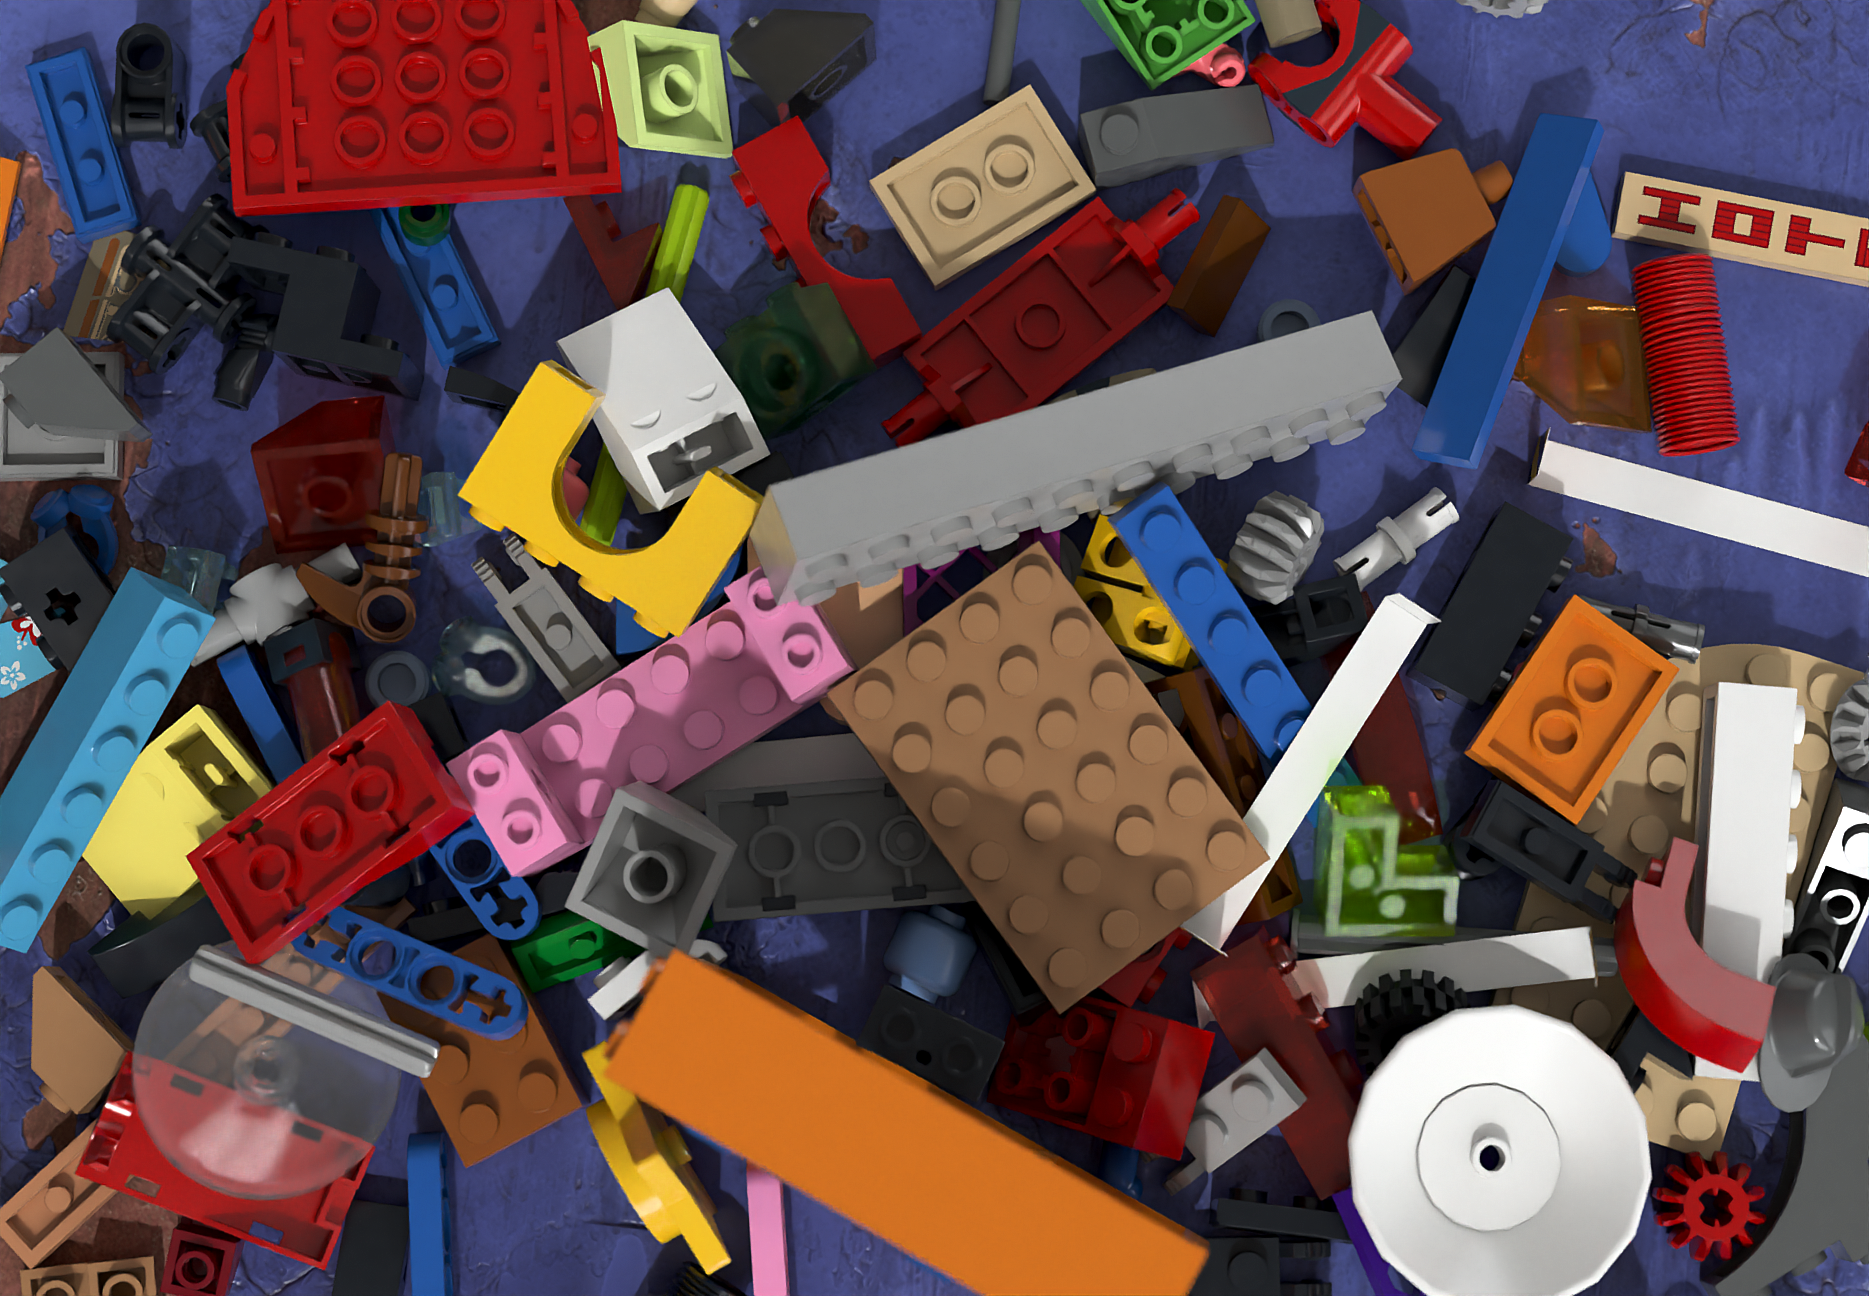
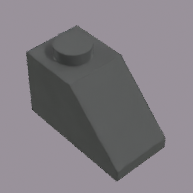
M58 327L53 329L0 373L1 382L11 392L3 401L16 418L28 429L36 423L55 436L144 442L153 435L75 340Z

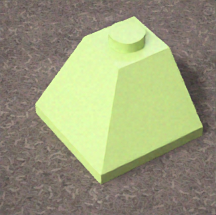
M622 20L587 37L590 52L599 47L601 48L617 124V136L629 147L724 159L732 156L733 145L719 35ZM592 61L602 107L600 73Z

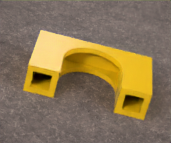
M554 360L540 362L458 496L472 504L468 512L482 524L499 532H502L506 526L525 538L526 542L523 548L536 559L552 567H557L558 563L562 562L582 575L578 580V584L595 597L609 603L616 597L635 609L636 612L632 618L649 632L662 638H666L670 632L679 638L691 626L751 532L764 496L719 467L714 466L706 471L671 528L656 543L641 548L622 549L598 542L586 534L570 514L564 498L563 475L572 449L606 397V394Z

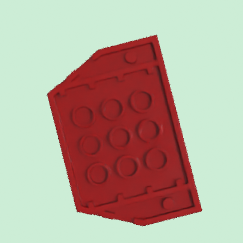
M270 0L268 7L261 11L253 28L254 37L239 69H234L226 86L232 199L236 217L622 193L617 124L601 48L599 47L590 52L587 40L590 34L580 20L579 12L571 0ZM592 61L600 73L602 107Z

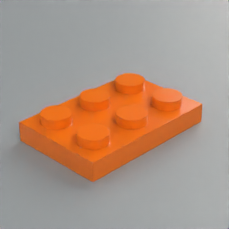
M1574 594L1566 599L1464 751V754L1510 787L1572 826H1576L1680 669Z

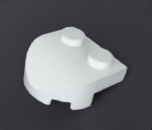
M695 939L689 955L715 965H719L728 957L718 943ZM648 950L634 961L630 957L625 959L624 956H621L593 980L599 991L591 996L588 1002L603 1020H618L644 998V996L639 994L641 983L652 964L660 955Z

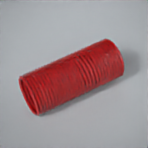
M1686 253L1656 258L1636 265L1630 272L1633 275L1631 279L1634 281L1632 285L1635 287L1633 292L1636 293L1634 298L1637 299L1635 302L1638 306L1636 310L1639 312L1637 316L1640 318L1638 326L1642 329L1640 334L1643 338L1640 341L1644 343L1642 349L1645 350L1643 359L1647 361L1645 363L1647 367L1645 372L1648 373L1646 377L1649 379L1647 384L1650 388L1648 390L1652 392L1649 397L1652 398L1650 403L1653 404L1651 409L1654 410L1652 414L1655 417L1653 422L1656 423L1654 428L1657 429L1655 434L1658 435L1655 440L1659 442L1657 444V447L1660 448L1658 453L1662 456H1687L1713 452L1732 447L1741 440L1738 437L1740 432L1737 431L1739 426L1736 425L1738 422L1735 418L1737 413L1734 412L1736 407L1733 406L1735 401L1732 399L1735 395L1731 393L1733 388L1730 387L1732 382L1729 381L1731 376L1728 373L1731 370L1727 368L1730 364L1726 362L1729 358L1725 356L1727 354L1725 350L1727 345L1723 343L1726 338L1722 336L1724 330L1720 328L1723 323L1719 321L1722 315L1718 313L1721 308L1718 306L1720 302L1717 300L1719 296L1716 294L1718 289L1715 287L1717 283L1714 281L1716 277L1713 275L1715 271L1712 269L1714 266L1712 263L1713 258L1708 254Z

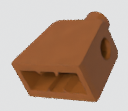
M1450 148L1368 171L1359 176L1352 193L1399 286L1406 296L1479 246L1491 235L1496 228V222L1488 206L1508 197L1513 180L1501 160H1497L1471 173L1461 152L1457 148Z

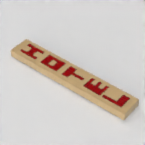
M1625 172L1621 177L1611 230L1613 238L1690 253H1703L1711 257L1869 287V219L1631 172Z

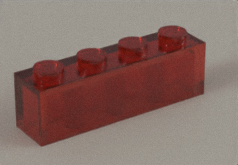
M1262 925L1222 947L1220 951L1228 956L1215 951L1197 961L1189 973L1241 1063L1243 1064L1260 1050L1266 1048L1307 1098L1300 1108L1279 1122L1277 1126L1320 1200H1323L1352 1184L1348 1137L1362 1095L1357 1086L1364 1081L1350 1053L1345 1048L1337 1052L1324 1029L1331 1026V1023L1317 996L1312 991L1304 995L1291 972L1297 970L1298 966L1290 948L1280 935L1271 938L1265 926Z

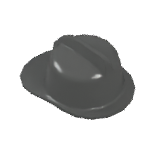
M1806 953L1788 954L1776 963L1768 979V984L1776 987L1765 1039L1758 1051V1077L1762 1092L1772 1106L1787 1113L1803 1111L1816 1102L1827 1086L1832 1067H1835L1842 1058L1857 1048L1863 1036L1865 1022L1863 1005L1856 991L1854 978L1847 975L1829 973L1818 959Z

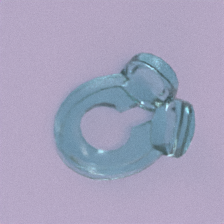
M472 616L457 619L444 630L438 642L442 652L435 655L432 662V678L439 692H443L447 697L462 694L475 702L487 705H502L520 699L531 689L536 680L537 667L535 659L521 640L512 633L499 628L481 627ZM503 650L514 660L515 674L512 680L505 686L492 687L482 679L480 671L463 666L460 656L466 651L485 656L490 651Z

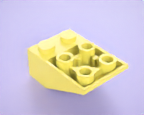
M197 704L138 755L82 856L131 915L139 910L151 920L200 882L186 855L271 791L277 784L217 712ZM259 820L240 835L241 840L244 841L246 839L244 835L248 832L255 833L264 826L263 822Z

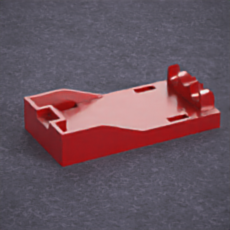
M387 700L186 855L187 860L247 963L261 965L359 889L426 852L476 814L454 776L447 774L431 748L434 744L411 708ZM261 820L264 826L255 833L248 832L245 834L246 839L242 841L240 835ZM409 828L411 829L408 833H406L404 836H402V837H401L400 839H398L396 842H394L393 844H391V842H392L393 840H395L398 836H400L402 833H404V832H405L406 830H408ZM305 907L308 908V909L305 910L303 913H301L299 916H297L295 919H293L291 922H289V920H290L292 917H294L296 914H298V913H299L301 910H303Z
M127 1050L74 1175L196 1220L325 1271L343 1228L342 1224L356 1190L359 1189L376 1146ZM174 1075L200 1085L198 1097L195 1098L167 1087L171 1076ZM294 1123L323 1133L320 1144L316 1145L290 1135ZM129 1174L160 1185L155 1196L125 1186ZM253 1221L283 1233L276 1243L249 1233Z

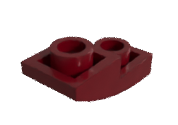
M182 1216L181 1223L173 1228L160 1292L177 1296H228L246 1240Z

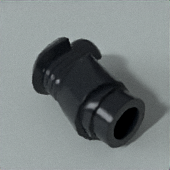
M268 313L254 314L243 318L238 323L243 329L237 338V342L234 343V348L228 351L213 372L216 377L214 381L215 389L211 398L213 401L235 410H249L252 398L255 397L272 364L271 360L275 353L271 348L279 315Z

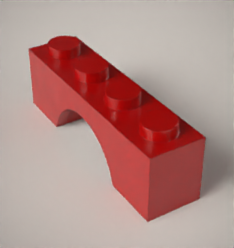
M797 115L731 151L737 171L729 175V179L745 208L748 209L756 204L768 225L762 227L759 231L775 261L778 263L787 258L798 279L791 282L790 286L805 314L810 316L818 312L829 333L820 338L838 371L849 366L855 379L858 381L903 356L902 353L922 338V331L891 277L861 279L846 275L828 264L819 254L811 240L810 224L814 209L822 195L831 185L829 169L799 116Z

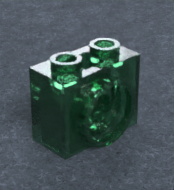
M792 282L779 288L765 299L769 307L759 316L750 315L727 328L723 333L727 341L713 351V354L743 396L764 441L794 433L878 370L828 282L801 288L798 282Z

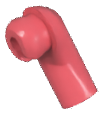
M1222 43L1171 78L1192 72L1216 86L1228 88L1238 85L1243 80L1246 69L1242 55L1233 47Z

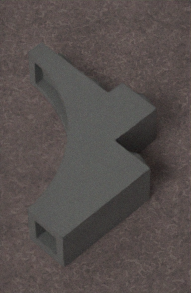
M1864 1034L1857 1048L1842 1058L1835 1067H1832L1827 1086L1816 1102L1803 1111L1789 1112V1137L1785 1161L1778 1185L1764 1212L1766 1221L1762 1225H1756L1750 1233L1754 1239V1244L1750 1248L1740 1246L1732 1254L1730 1260L1723 1262L1718 1268L1699 1280L1709 1296H1769L1772 1293V1289L1769 1286L1771 1282L1791 1271L1793 1276H1800L1816 1268L1827 1259L1828 1256L1824 1249L1830 1247L1838 1259L1852 1263L1860 1260L1862 1265L1869 1264V1164L1867 1162V1159H1869V1042Z

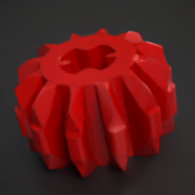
M1691 1151L1686 1153L1685 1158L1687 1173L1674 1164H1668L1664 1168L1666 1177L1675 1185L1672 1190L1664 1187L1653 1188L1652 1196L1654 1198L1669 1202V1209L1657 1212L1653 1215L1654 1223L1659 1226L1676 1224L1666 1240L1670 1247L1679 1249L1689 1242L1690 1258L1704 1261L1712 1248L1713 1253L1719 1260L1727 1261L1732 1258L1733 1252L1730 1238L1746 1248H1750L1754 1244L1752 1235L1743 1227L1746 1222L1757 1225L1765 1223V1214L1749 1209V1203L1760 1200L1764 1197L1765 1192L1763 1187L1757 1185L1742 1187L1751 1172V1168L1747 1164L1737 1163L1728 1169V1154L1722 1151H1714L1711 1161H1708L1706 1164L1700 1152ZM1702 1193L1717 1196L1713 1202L1714 1207L1719 1211L1715 1218L1701 1215L1705 1207L1698 1199Z

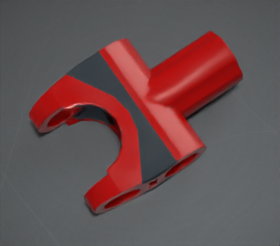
M1313 0L1319 19L1323 22L1322 28L1330 36L1333 46V56L1323 64L1313 67L1296 66L1286 60L1282 63L1264 52H1259L1248 64L1247 68L1255 84L1259 85V89L1273 105L1305 134L1328 148H1333L1356 122L1403 161H1407L1416 155L1443 120L1442 117L1393 79V76L1413 54V47L1408 39L1375 10L1359 0Z

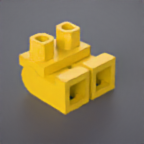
M1099 514L1080 567L1099 581L1077 575L1073 588L1085 604L1095 597L1090 611L1120 652L1182 671L1192 669L1193 666L1198 665L1199 658L1107 520L1109 517ZM1115 537V544L1108 563H1106L1105 549L1108 543ZM1216 558L1217 562L1226 574L1228 564L1223 560Z

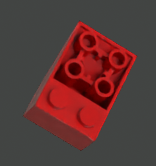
M1084 996L1061 1014H1057L1054 1008L1022 1028L1019 1027L1012 1013L1004 1038L1005 1045L1000 1053L986 1102L1133 1149L1180 1161L1216 1033L1089 996Z

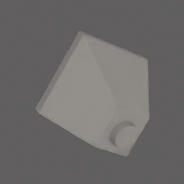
M643 781L618 787L564 907L666 959L670 957L674 949L689 954L737 848V844L698 809Z

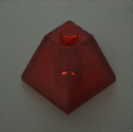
M384 395L321 401L251 445L250 452L276 554L334 549L343 543H346L348 547L364 546L367 538L376 537V530L364 523L365 511L379 509L384 459L387 453L396 452Z

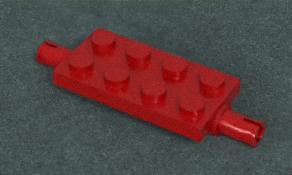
M1175 187L1170 191L1169 195L1135 222L1131 219L1123 222L1109 210L1098 196L902 353L903 359L922 380L923 384L921 385L924 391L888 420L880 423L887 436L891 440L895 438L897 442L895 444L896 447L901 448L921 442L947 420L952 424L956 422L963 430L1041 407L1166 307L1167 301L1175 287L1162 273L1156 261L1160 258L1158 251L1191 224H1195L1200 220L1199 212L1192 202L1183 207V200L1187 196L1179 188Z

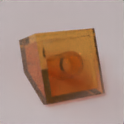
M1574 295L1540 301L1513 374L1569 424L1638 434L1652 432L1648 380L1646 378L1647 372H1645L1647 368L1645 366L1646 361L1643 359L1645 350L1642 349L1644 343L1640 341L1643 336L1640 334L1642 329L1638 326L1640 318L1637 316L1639 313L1636 310L1637 307Z

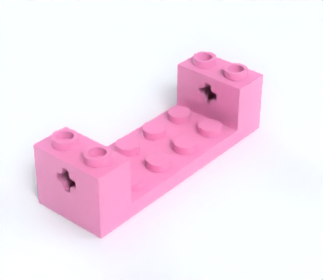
M760 565L724 588V591L731 600L730 602L691 625L679 638L676 636L672 637L519 734L500 729L446 763L452 776H454L475 810V815L511 876L537 878L592 844L618 787L643 781L670 795L826 697L828 692L859 671V667L821 605L817 603L810 606H799L796 600L777 606L768 580Z

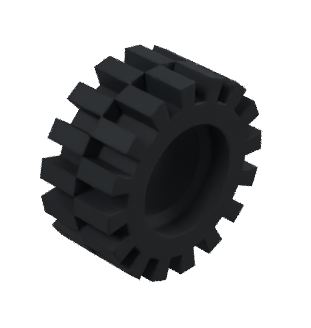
M1411 969L1400 970V980L1393 981L1389 973L1380 976L1379 989L1369 983L1363 989V999L1357 997L1355 1003L1354 1039L1356 1058L1359 1065L1366 1064V1074L1371 1076L1402 1037H1404L1392 1032L1393 1029L1406 1024L1427 1025L1455 1009L1471 1008V1004L1467 1003V994L1462 988L1454 991V981L1445 975L1438 984L1435 983L1434 971L1424 969L1421 979H1412Z

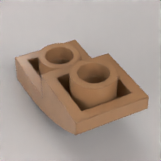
M153 1256L89 1261L20 1270L22 1296H156Z

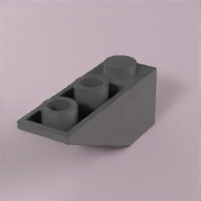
M1836 777L1827 798L1795 903L1792 932L1790 937L1784 940L1782 946L1781 960L1788 954L1806 953L1818 959L1829 973L1842 974L1869 914V788Z

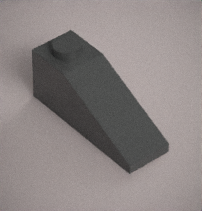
M1258 84L1145 97L1081 113L1077 131L1087 172L1096 188V192L1272 147L1275 143Z

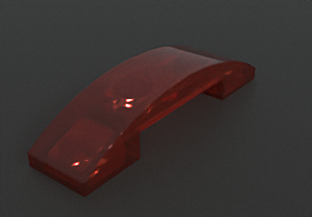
M1367 591L1361 592L1369 622L1376 611ZM1355 643L1319 657L1323 670L1328 671L1330 681H1332ZM1397 671L1351 743L1365 789L1362 795L1380 852L1443 834L1425 756Z

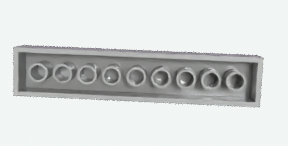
M1370 310L771 485L767 490L749 535L768 580L776 605L779 606L797 600L799 606H810L829 599L837 592L836 588L859 581L863 588L877 586L894 578L898 574V569L920 563L923 569L936 568L954 560L959 555L958 551L980 544L984 551L995 550L1015 541L1019 537L1020 532L1039 526L1044 533L1054 532L1074 523L1079 518V514L1095 509H1100L1102 515L1116 513L1159 481L1167 484L1175 495L1194 485L1197 478L1215 473L1219 480L1228 479L1248 470L1253 465V461L1270 456L1273 457L1274 462L1287 461L1307 451L1310 448L1309 444L1329 439L1331 445L1346 443L1366 431L1365 423L1372 415L1386 407L1385 399L1400 383L1402 377L1373 311Z

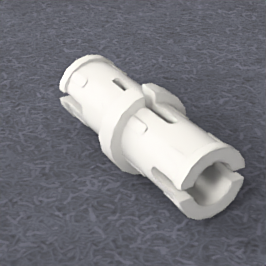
M1434 487L1426 496L1392 520L1387 516L1376 525L1377 532L1341 558L1338 557L1333 561L1336 571L1340 576H1344L1364 564L1354 572L1361 592L1366 585L1399 561L1404 565L1417 556L1415 549L1451 523L1457 522L1459 515L1454 505L1449 502L1435 514L1429 516L1443 506L1444 503L1442 501L1447 497L1439 488Z

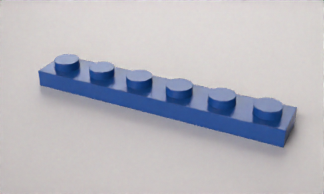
M1159 481L1107 520L1274 771L1313 708L1169 486ZM1344 756L1304 817L1305 821L1314 828L1321 825L1366 792Z

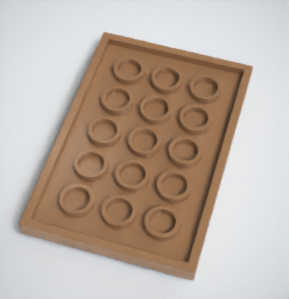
M1040 541L1030 546L826 694L1057 1014L1063 1013L1271 859Z

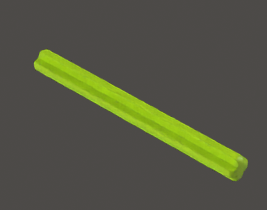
M679 184L676 187L645 298L669 287L679 304L681 303L709 204V195L704 189L688 184ZM605 442L602 445L589 497L579 527L593 539L610 546L614 539L628 489Z

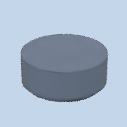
M1295 299L1277 301L1270 305L1260 318L1256 331L1257 342L1261 343L1321 325L1319 317L1309 305Z
M391 651L379 656L370 665L365 678V688L369 699L377 708L387 700L408 706L430 696L432 678L427 666L413 654L404 651Z

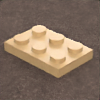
M1030 84L869 180L871 190L934 291H937L1093 197L1096 192L1095 186Z

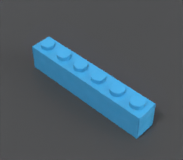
M133 567L129 569L1 795L0 946L23 953L28 951L215 622L216 617L183 588Z

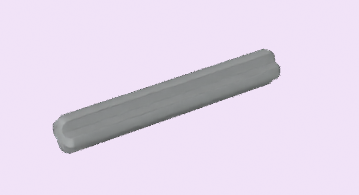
M202 945L190 964L189 977L194 982L421 1078L428 1077L439 1057L440 1044L433 1039L256 964L247 963L246 960L211 945Z

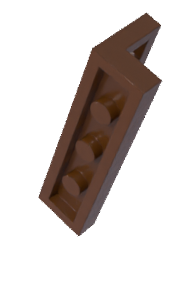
M1200 665L1185 672L1143 683L1160 707L1161 704L1157 693L1177 688L1185 715L1180 727L1175 726V728L1243 820L1266 784V778L1255 743L1205 667ZM1287 847L1280 854L1235 926L1271 919L1303 903Z

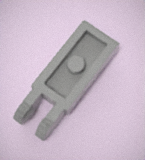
M515 533L504 539L503 543L506 546L508 555L517 566L523 568L530 579L512 593L501 581L502 576L491 562L480 557L471 564L476 574L498 603L494 606L567 703L623 669L546 567L542 569L533 556L523 548L524 544Z
M1266 1048L1260 1050L1197 1098L1185 1141L1186 1147L1194 1155V1158L1186 1164H1180L1167 1175V1180L1162 1185L1171 1196L1193 1182L1205 1170L1210 1174L1300 1108L1307 1100L1305 1095ZM1139 1151V1157L1145 1164L1151 1160L1156 1161L1161 1157L1160 1155Z

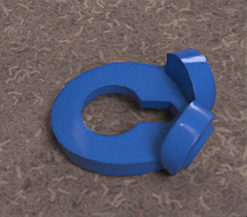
M86 484L72 487L69 493L62 488L50 491L37 502L30 517L39 526L38 544L68 525L66 515L71 511L80 516L83 531L96 539L99 546L97 561L108 576L115 566L119 547L117 531L109 516L114 497L107 490L99 486Z

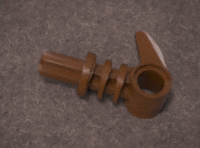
M389 452L385 456L379 509L365 511L364 523L376 530V537L367 538L365 541V548L373 551L374 557L373 559L363 561V576L361 580L356 584L347 585L303 561L295 574L307 593L329 614L356 629L362 630L367 637L379 643H394L402 640L410 633L416 619L417 600L410 586V579L420 576L421 567L412 563L413 556L423 554L424 546L415 541V534L429 531L430 518L418 514L424 462L421 456L408 452ZM381 595H392L404 604L406 612L396 622L383 623L372 616L369 605L375 598Z

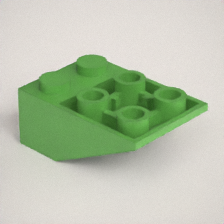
M1080 0L1150 90L1155 89L1256 21L1243 0Z

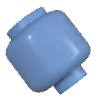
M936 904L931 905L928 914L916 910L905 912L901 916L882 958L883 965L892 973L888 982L935 1004L938 996L952 997L956 995L978 949L974 938L962 931L967 919Z

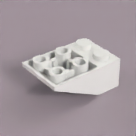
M669 287L555 342L569 371L606 394V397L592 418L640 514L661 511L692 495L706 471L714 466L731 475L770 455L743 396Z

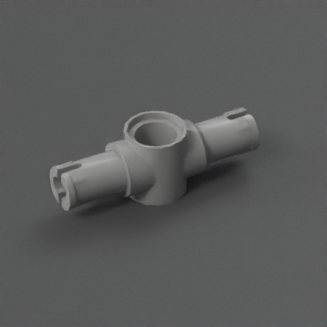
M346 543L307 563L345 584H349L363 576ZM274 563L259 568L234 583L229 589L232 597L223 601L225 607L213 614L216 620L192 660L191 665L195 668L244 640L247 645L257 641L259 646L264 647V641L310 620L311 618L308 613L316 609L314 605L316 601L307 593L295 574L299 567L294 569L290 565L283 569L281 564Z

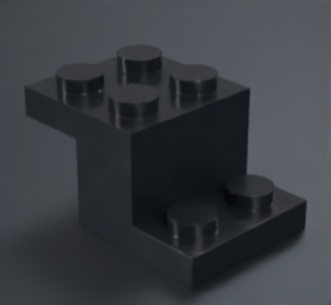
M255 232L253 240L232 237L227 262L253 289L284 295L271 350L297 375L419 401L424 376L410 361V356L398 351L400 345L398 342L371 334L381 291L367 275V270L358 263H354V254L329 246H317L316 254L292 249L293 242L291 240L265 232Z

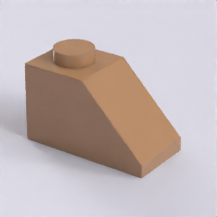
M42 966L33 975L31 1069L44 1081L39 1086L40 1092L58 1110L63 1113H68L72 1110L75 1114L94 1112L106 1100L127 1050L147 1058L148 1056L61 967Z

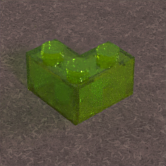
M1324 785L1320 792L1313 906L1325 937L1455 936L1460 878L1444 845H1397L1399 815L1386 786Z

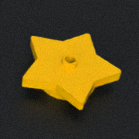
M606 1040L582 1053L604 1098L586 1108V1115L595 1138L622 1189L655 1238L660 1243L665 1244L682 1233L703 1269L709 1275L731 1262V1258L712 1216L718 1210L689 1164L693 1157L674 1125L668 1127L659 1108L602 1076L610 1063V1060L603 1057V1052L607 1045Z

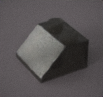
M773 9L762 20L758 16H754L744 22L731 36L729 42L732 46L726 50L734 86L772 128L797 115L802 123H805L877 60L874 22L865 13Z

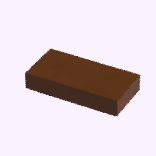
M1224 194L1166 305L1198 333L1215 337L1271 228L1240 198Z

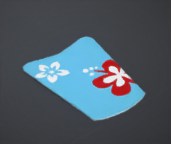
M63 608L54 610L58 615L66 612ZM30 616L0 624V698H4L56 670L44 657L36 643V638L42 635V633Z

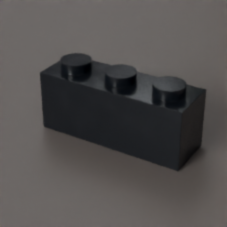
M1505 501L1494 511L1437 616V619L1441 620V622L1433 623L1406 676L1471 712L1482 707L1486 700L1496 704L1513 675V670L1505 667L1516 644L1525 649L1542 622L1544 615L1536 612L1535 609L1545 590L1556 593L1574 560L1565 556V553L1574 538Z

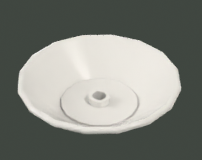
M1517 1005L1455 1009L1402 1037L1365 1082L1348 1137L1353 1202L1380 1255L1427 1296H1572L1600 1280L1635 1236L1652 1178L1646 1117L1618 1063L1571 1023ZM1491 1145L1499 1153V1162L1494 1169L1487 1171L1480 1164L1479 1155L1484 1147Z

